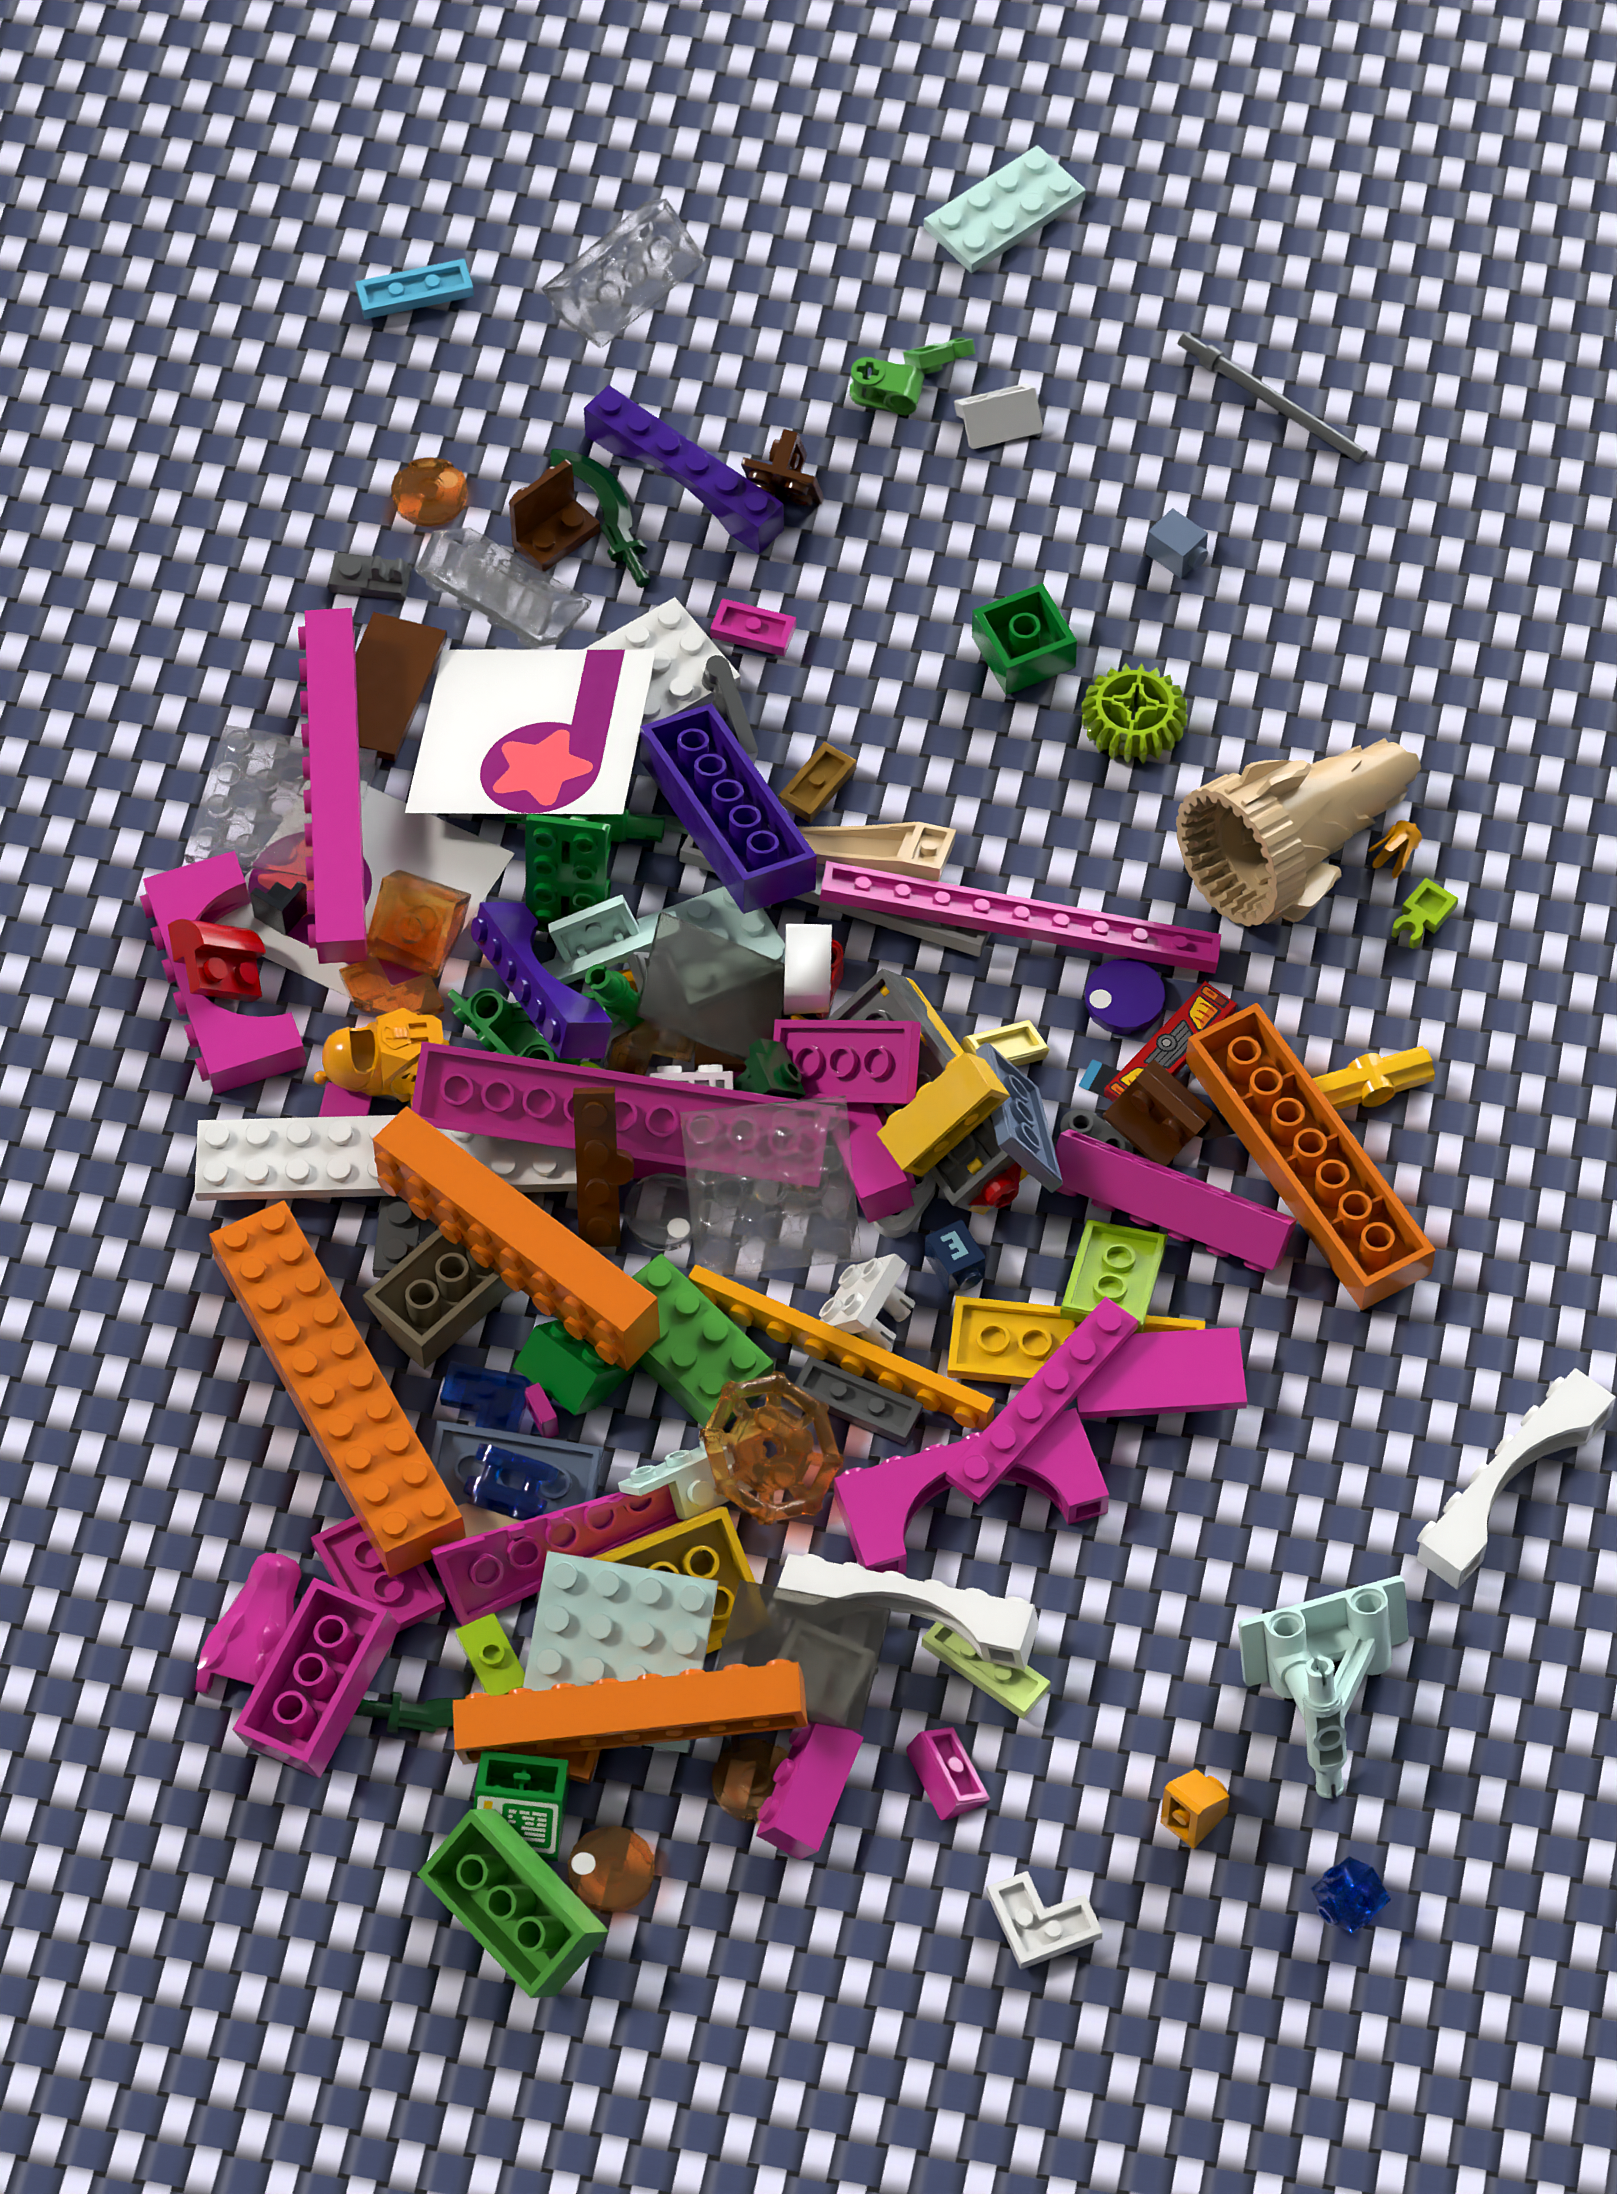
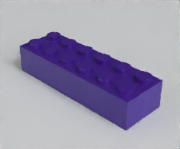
M712 703L640 726V761L743 914L816 890L817 855Z

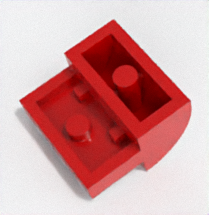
M178 919L168 924L173 961L186 965L190 994L254 1002L263 997L256 959L266 954V950L257 933L247 928L188 919Z

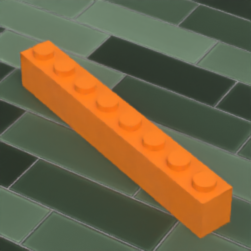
M786 1659L771 1660L765 1666L748 1667L744 1664H731L725 1666L723 1670L705 1672L701 1669H687L682 1671L680 1675L666 1677L652 1673L638 1676L637 1680L622 1682L612 1678H605L595 1681L594 1685L586 1686L560 1683L553 1685L550 1690L533 1691L529 1688H516L510 1690L508 1694L491 1696L487 1693H472L467 1695L465 1699L453 1700L454 1746L463 1765L480 1763L482 1750L537 1757L808 1727L804 1676L798 1662H791Z

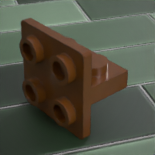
M783 429L780 440L775 439L773 441L769 454V461L773 462L772 465L743 457L741 467L747 479L770 495L775 496L776 492L790 496V501L802 506H811L812 502L821 505L823 503L824 495L817 478L802 473L807 452L797 432Z
M1152 1060L1103 1113V1118L1147 1159L1165 1167L1204 1127L1212 1116V1111L1156 1060Z

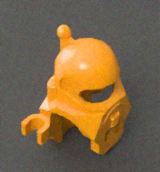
M400 1008L377 1016L376 1022L368 1023L365 1027L339 1029L329 1035L325 1041L322 1050L324 1071H317L313 1079L320 1085L325 1084L326 1081H331L340 1088L355 1092L362 1091L373 1097L391 1095L401 1102L410 1101L412 1107L422 1041L449 1045V1041L443 1038L442 1021L433 1015H417V1012L413 1013L405 1008Z

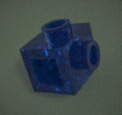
M1350 1856L1339 1865L1329 1868L1323 1874L1322 1879L1310 1888L1319 1903L1316 1906V1910L1320 1917L1332 1927L1337 1925L1350 1932H1355L1357 1929L1369 1924L1373 1916L1391 1901L1373 1866Z

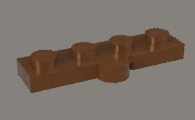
M615 1087L573 1088L579 1238L591 1247L621 1246L619 1185L627 1183L633 1177L634 1159L626 1150L617 1148Z

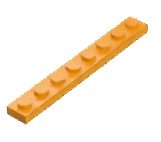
M695 1264L688 1276V1280L721 1312L729 1315L733 1321L742 1326L752 1325L765 1331L769 1337L777 1342H789L802 1348L811 1357L819 1360L827 1359L840 1365L844 1371L859 1377L864 1376L877 1382L884 1388L915 1399L917 1402L922 1403L923 1408L927 1410H939L948 1414L964 1427H976L984 1431L994 1419L995 1399L699 1265Z

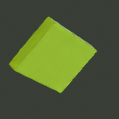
M1087 1219L1062 1302L1060 1318L1082 1323L1106 1296L1139 1320L1138 1328L1134 1333H1142L1167 1247L1168 1235Z

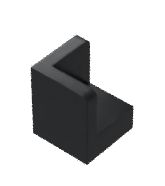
M300 881L291 890L276 882L267 893L258 888H255L250 893L254 918L284 936L292 930L308 911L306 884Z

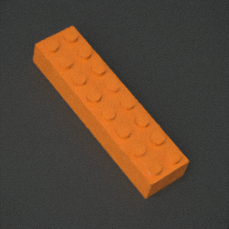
M1258 1003L1188 1037L1185 1063L1295 1218L1298 1219L1302 1228L1361 1311L1432 1273L1435 1248Z
M406 1106L372 1139L375 1154L374 1161L378 1175L377 1181L386 1193L391 1196H400L408 1203L409 1208L417 1217L422 1220L430 1219L439 1226L440 1232L447 1240L454 1244L459 1242L470 1250L471 1256L478 1264L485 1268L491 1266L501 1274V1278L508 1287L516 1292L522 1290L532 1298L534 1305L547 1316L553 1314L561 1320L566 1330L578 1340L584 1338L592 1344L604 1361L609 1364L616 1363L627 1371L660 1338L658 1297Z

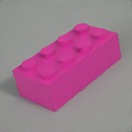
M313 1578L232 1730L247 1747L320 1779L398 1633L400 1625L388 1609Z

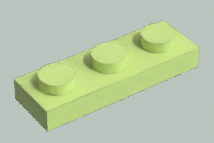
M938 1622L922 1638V1647L1023 1720L1050 1690L1051 1682L1028 1665H1026L1025 1670L983 1661L971 1645L954 1631Z

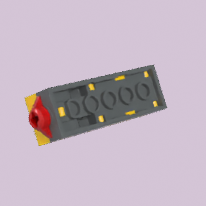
M883 968L827 1019L920 1022L921 1031L916 1092L923 1085L933 1082L941 1075L951 1059L965 1053L914 980ZM882 1104L889 1115L907 1106ZM991 1114L929 1170V1173L953 1206L984 1215L992 1207L1001 1208L1011 1203L1019 1193V1182L1029 1174L999 1147Z

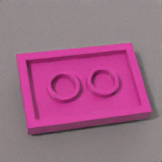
M356 1516L311 1537L312 1545L335 1586L388 1609L400 1625L398 1632L446 1609L445 1601L423 1563L391 1578L388 1576Z

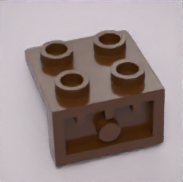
M567 459L557 466L548 468L539 479L528 487L517 490L509 500L512 546L542 574L601 531L600 522L575 500L573 465Z

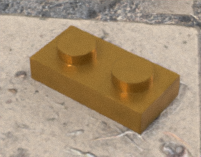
M824 741L778 795L779 802L784 808L811 823L855 772L856 760Z

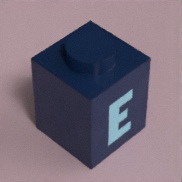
M962 1219L925 1236V1257L948 1295L959 1289L963 1291L969 1290L976 1286L981 1279L985 1278L986 1257Z

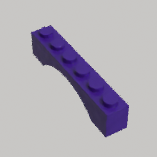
M610 385L606 386L583 408L586 437L613 455L641 460L672 477L699 499L732 537L757 554L766 549L784 531L782 502Z
M480 902L477 917L471 923L472 939L479 946L487 960L494 967L502 981L507 985L558 1058H604L613 1022L597 1001L581 995L562 984L538 962L532 951L538 921L526 904Z

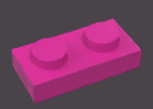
M722 598L710 628V636L714 639L785 657L796 628V617Z

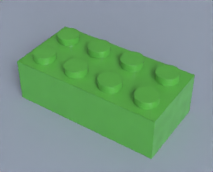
M662 1253L631 1277L658 1297L660 1338L637 1360L639 1365L711 1435L718 1432L774 1386V1362Z
M470 1809L417 1873L422 1881L530 1998L556 1996L610 1932L496 1809Z

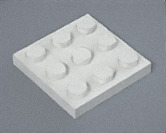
M675 597L583 649L656 650L641 726L704 706L715 700L713 692L703 687L702 676L707 660L710 657L720 655L725 658ZM729 662L736 686L738 687L741 685V676Z

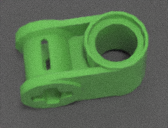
M863 357L856 360L851 367L853 381L850 385L849 395L854 403L862 407H873L899 415H909L916 411L925 377L920 369L909 364H897L873 357ZM869 367L872 369L871 376H868ZM863 387L866 388V396L862 395Z

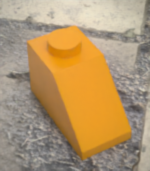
M1195 1769L1170 1781L1164 1787L1160 1823L1192 1849H1195L1227 1814L1230 1796L1227 1794L1225 1786L1218 1779L1210 1775L1206 1777Z

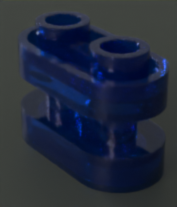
M479 1443L474 1461L485 1467L481 1478L471 1475L467 1477L462 1492L470 1496L468 1503L492 1511L494 1505L509 1510L508 1517L520 1521L544 1515L548 1501L538 1497L537 1494L541 1485L554 1487L559 1469L530 1457L492 1445ZM503 1472L524 1479L521 1490L497 1483L500 1473Z

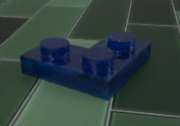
M450 1361L440 1395V1403L442 1406L477 1412L478 1416L475 1427L519 1434L527 1406L525 1392L526 1388L532 1386V1381L523 1375Z

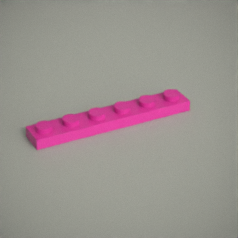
M1105 1296L946 1472V1481L979 1505L1138 1328L1139 1320Z

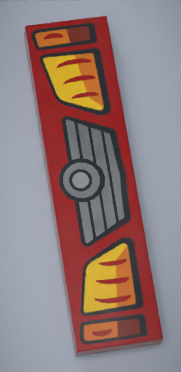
M1205 981L1104 1088V1096L1114 1102L1152 1060H1156L1175 1077L1186 1065L1188 1037L1233 1015L1236 1011L1237 1003Z

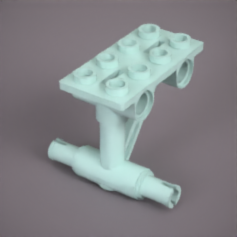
M1400 1575L1256 1615L1238 1622L1243 1680L1248 1687L1269 1681L1277 1695L1283 1698L1294 1699L1305 1721L1307 1756L1310 1766L1316 1773V1792L1323 1798H1332L1331 1785L1333 1784L1336 1797L1340 1796L1344 1790L1341 1770L1347 1760V1733L1344 1726V1718L1364 1675H1377L1387 1671L1392 1663L1391 1646L1404 1643L1409 1639L1405 1582ZM1341 1661L1334 1676V1662Z

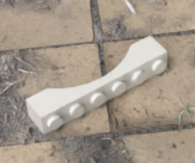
M1574 1368L1566 1379L1560 1376L1553 1382L1546 1393L1548 1399L1539 1408L1534 1405L1528 1410L1520 1423L1522 1428L1516 1435L1508 1434L1503 1438L1495 1450L1497 1456L1489 1465L1484 1462L1480 1464L1469 1480L1471 1485L1463 1494L1459 1491L1453 1494L1443 1509L1445 1514L1437 1523L1430 1521L1420 1532L1417 1541L1420 1543L1417 1560L1458 1590L1484 1560L1487 1546V1519L1496 1498L1506 1484L1524 1467L1545 1455L1564 1448L1586 1445L1611 1417L1616 1397L1577 1368Z
M788 1554L773 1598L780 1618L796 1622L799 1619L815 1626H823L839 1618L865 1612L891 1611L917 1615L938 1622L954 1631L973 1647L983 1661L1022 1670L1026 1668L1039 1627L1035 1606L1019 1597L1004 1599L989 1596L980 1589L967 1588L966 1590L951 1588L940 1581L932 1579L922 1582L908 1579L895 1571L874 1572L866 1570L856 1563L846 1562L841 1565L827 1562L813 1554H804L803 1556Z

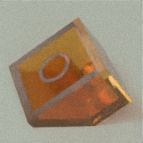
M399 869L382 878L367 936V954L435 978L440 977L462 933L472 894Z

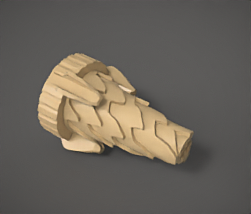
M1383 738L1364 749L1359 745L1336 757H1328L1312 764L1304 760H1263L1253 762L1245 766L1241 776L1237 773L1225 774L1186 795L1183 803L1179 806V815L1176 817L1177 841L1189 876L1194 880V884L1199 892L1205 896L1206 901L1212 907H1215L1221 915L1230 918L1232 922L1242 923L1244 926H1252L1262 923L1269 924L1280 917L1293 923L1298 922L1319 903L1333 887L1335 881L1342 877L1339 867L1321 863V861L1343 848L1344 842L1353 835L1375 824L1376 822L1373 817L1395 806L1404 799L1407 794L1406 792L1409 791L1406 785L1416 779L1417 773L1421 770L1417 754L1407 752L1401 745L1394 742L1388 743L1386 738Z

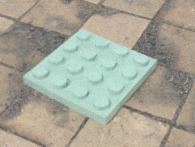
M547 1551L523 1688L541 1691L550 1690L553 1685L560 1683L586 1686L594 1685L595 1681L605 1678H612L622 1682L637 1680V1677L643 1674L652 1673L666 1677L680 1675L682 1671L687 1669L703 1670L719 1581ZM690 1740L646 1744V1746L688 1753Z

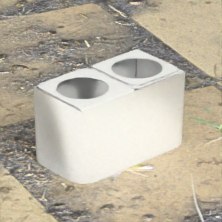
M786 924L784 1015L830 1011L832 925Z

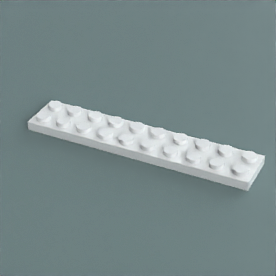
M396 1115L198 1120L195 1172L196 1200L391 1196L381 1188L377 1181L378 1175L374 1161L375 1154L372 1139ZM437 1129L519 1192L577 1191L576 1156L573 1149Z

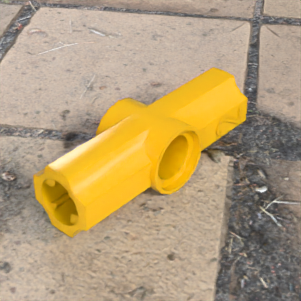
M1420 1046L1383 1058L1377 1053L1365 1054L1353 1060L1345 1069L1312 1079L1334 1110H1338L1362 1103L1365 1107L1382 1105L1389 1101L1396 1092L1433 1082L1435 1071L1428 1049Z

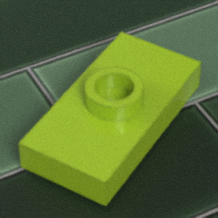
M495 1613L455 1629L456 1638L484 1693L491 1696L505 1695L512 1689L523 1688L525 1672Z

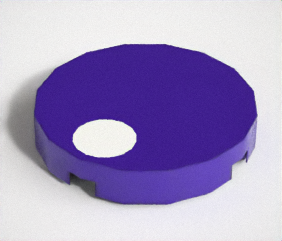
M1132 959L1112 960L1100 965L1089 976L1085 987V1005L1093 1022L1106 1031L1120 1035L1131 1034V1031L1139 1029L1143 1031L1150 1028L1160 1018L1165 1005L1164 983L1157 972L1145 963Z

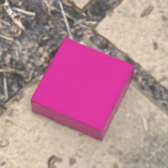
M540 1383L526 1388L527 1409L541 1436L550 1439L558 1435L557 1416Z

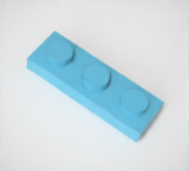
M465 258L355 281L364 320L474 296L473 285Z

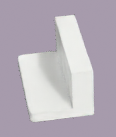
M1027 383L954 401L957 416L964 419L968 443L972 449L1038 434L1043 431L1035 387Z

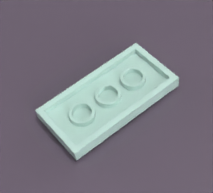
M1037 145L924 218V229L972 274L1083 201L1086 190Z

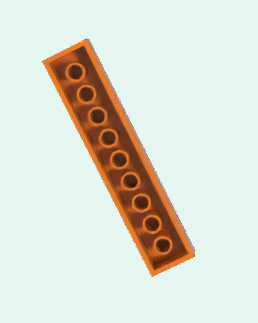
M285 1200L210 1233L212 1250L219 1269L388 1576L391 1578L432 1559L430 1550L435 1547L465 1539L466 1533L460 1511Z

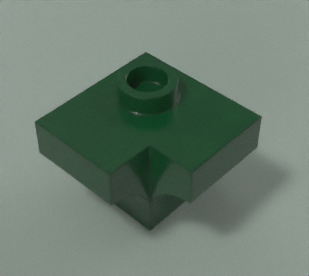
M759 1038L748 1046L750 1057L744 1061L747 1068L733 1080V1085L737 1091L800 1100L806 1095L801 1084V1073L798 1067L791 1061L784 1043Z

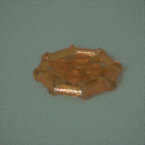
M773 1371L771 1375L737 1383L734 1381L725 1383L721 1387L722 1394L705 1428L699 1430V1440L704 1442L716 1485L713 1490L717 1496H725L757 1518L758 1523L763 1526H771L775 1521L805 1514L811 1516L818 1514L822 1510V1501L838 1469L844 1466V1457L839 1455L827 1413L830 1409L825 1401L819 1402L787 1380L786 1375L779 1371ZM767 1393L765 1406L751 1409L745 1401L747 1397ZM781 1396L806 1414L799 1419L781 1406ZM733 1410L738 1418L730 1434L723 1431V1428ZM812 1422L821 1453H816L812 1450L814 1438L812 1433L806 1429ZM763 1441H772L777 1448V1455L768 1458L766 1456L767 1448L763 1445ZM722 1446L727 1447L728 1454L733 1453L735 1463L732 1464L733 1472L731 1474ZM810 1465L818 1466L820 1469L808 1490L802 1480ZM741 1480L759 1493V1497L756 1498L737 1485L738 1481ZM789 1489L795 1500L778 1504L773 1502L774 1492Z

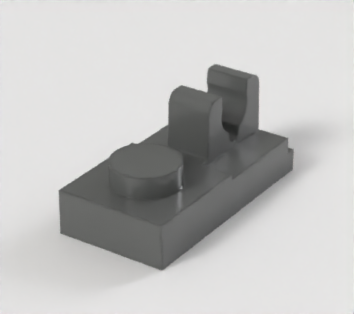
M335 552L328 582L329 593L405 601L412 566L408 565L407 561H404L402 558L390 560L382 559L381 556H374L373 558V556Z

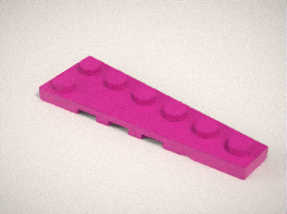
M668 1484L642 1496L617 1492L435 1547L430 1552L459 1624L464 1626L540 1591L547 1551L592 1558L684 1521V1519L677 1517Z

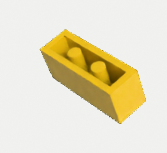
M965 1052L951 1059L947 1063L945 1071L933 1082L923 1085L916 1092V1097L906 1107L892 1113L886 1120V1125L876 1134L902 1171L922 1177L1011 1095L985 1059Z

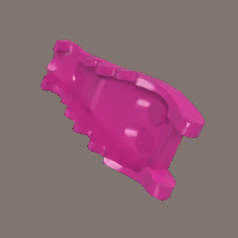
M265 1553L257 1557L244 1587L207 1637L200 1655L194 1691L208 1695L212 1688L215 1674L252 1684L255 1688L294 1615L293 1599L299 1580L302 1577L301 1569L295 1560L275 1553Z

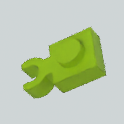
M1425 878L1402 906V913L1404 915L1395 920L1391 936L1396 938L1401 931L1409 930L1413 932L1409 940V947L1412 949L1417 947L1422 941L1423 929L1426 928L1435 934L1456 909L1459 898Z

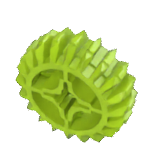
M1125 663L1122 667V672H1118L1110 667L1107 677L1098 675L1095 685H1089L1086 691V698L1082 701V725L1087 730L1089 741H1096L1098 752L1109 749L1111 759H1114L1119 754L1124 755L1127 764L1132 757H1139L1140 761L1144 763L1149 754L1159 759L1162 755V749L1171 752L1175 741H1180L1182 738L1183 729L1187 725V702L1182 697L1180 685H1172L1173 680L1170 675L1160 678V672L1157 667L1151 672L1145 671L1142 663L1137 670H1130L1129 666ZM1134 707H1138L1137 712L1135 713V719L1131 720V716L1134 712Z

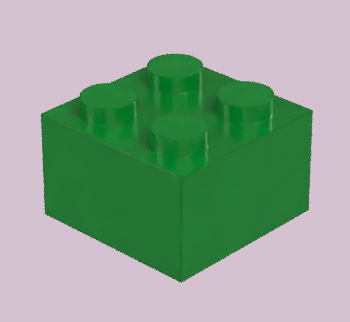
M1043 583L972 610V638L1005 695L1076 668L1077 639Z

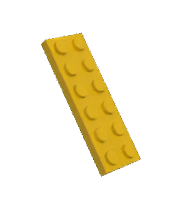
M956 1296L947 1377L1026 1385L1077 1329L1081 1322L1061 1319V1306ZM1147 1315L1142 1333L1205 1329L1206 1321Z

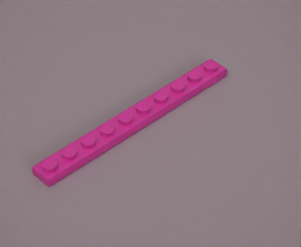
M826 861L819 898L821 901L1216 973L1221 934Z

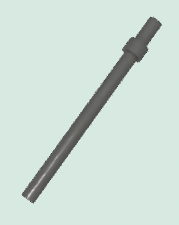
M1187 332L1180 336L1177 345L1199 358V364L1211 372L1217 370L1357 463H1361L1366 457L1367 450L1224 357L1225 353L1212 344L1206 346Z

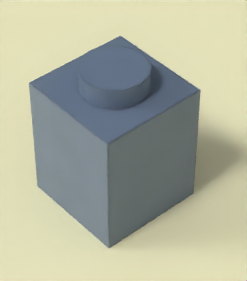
M1172 508L1148 530L1146 554L1182 579L1191 569H1198L1206 560L1208 555V532Z

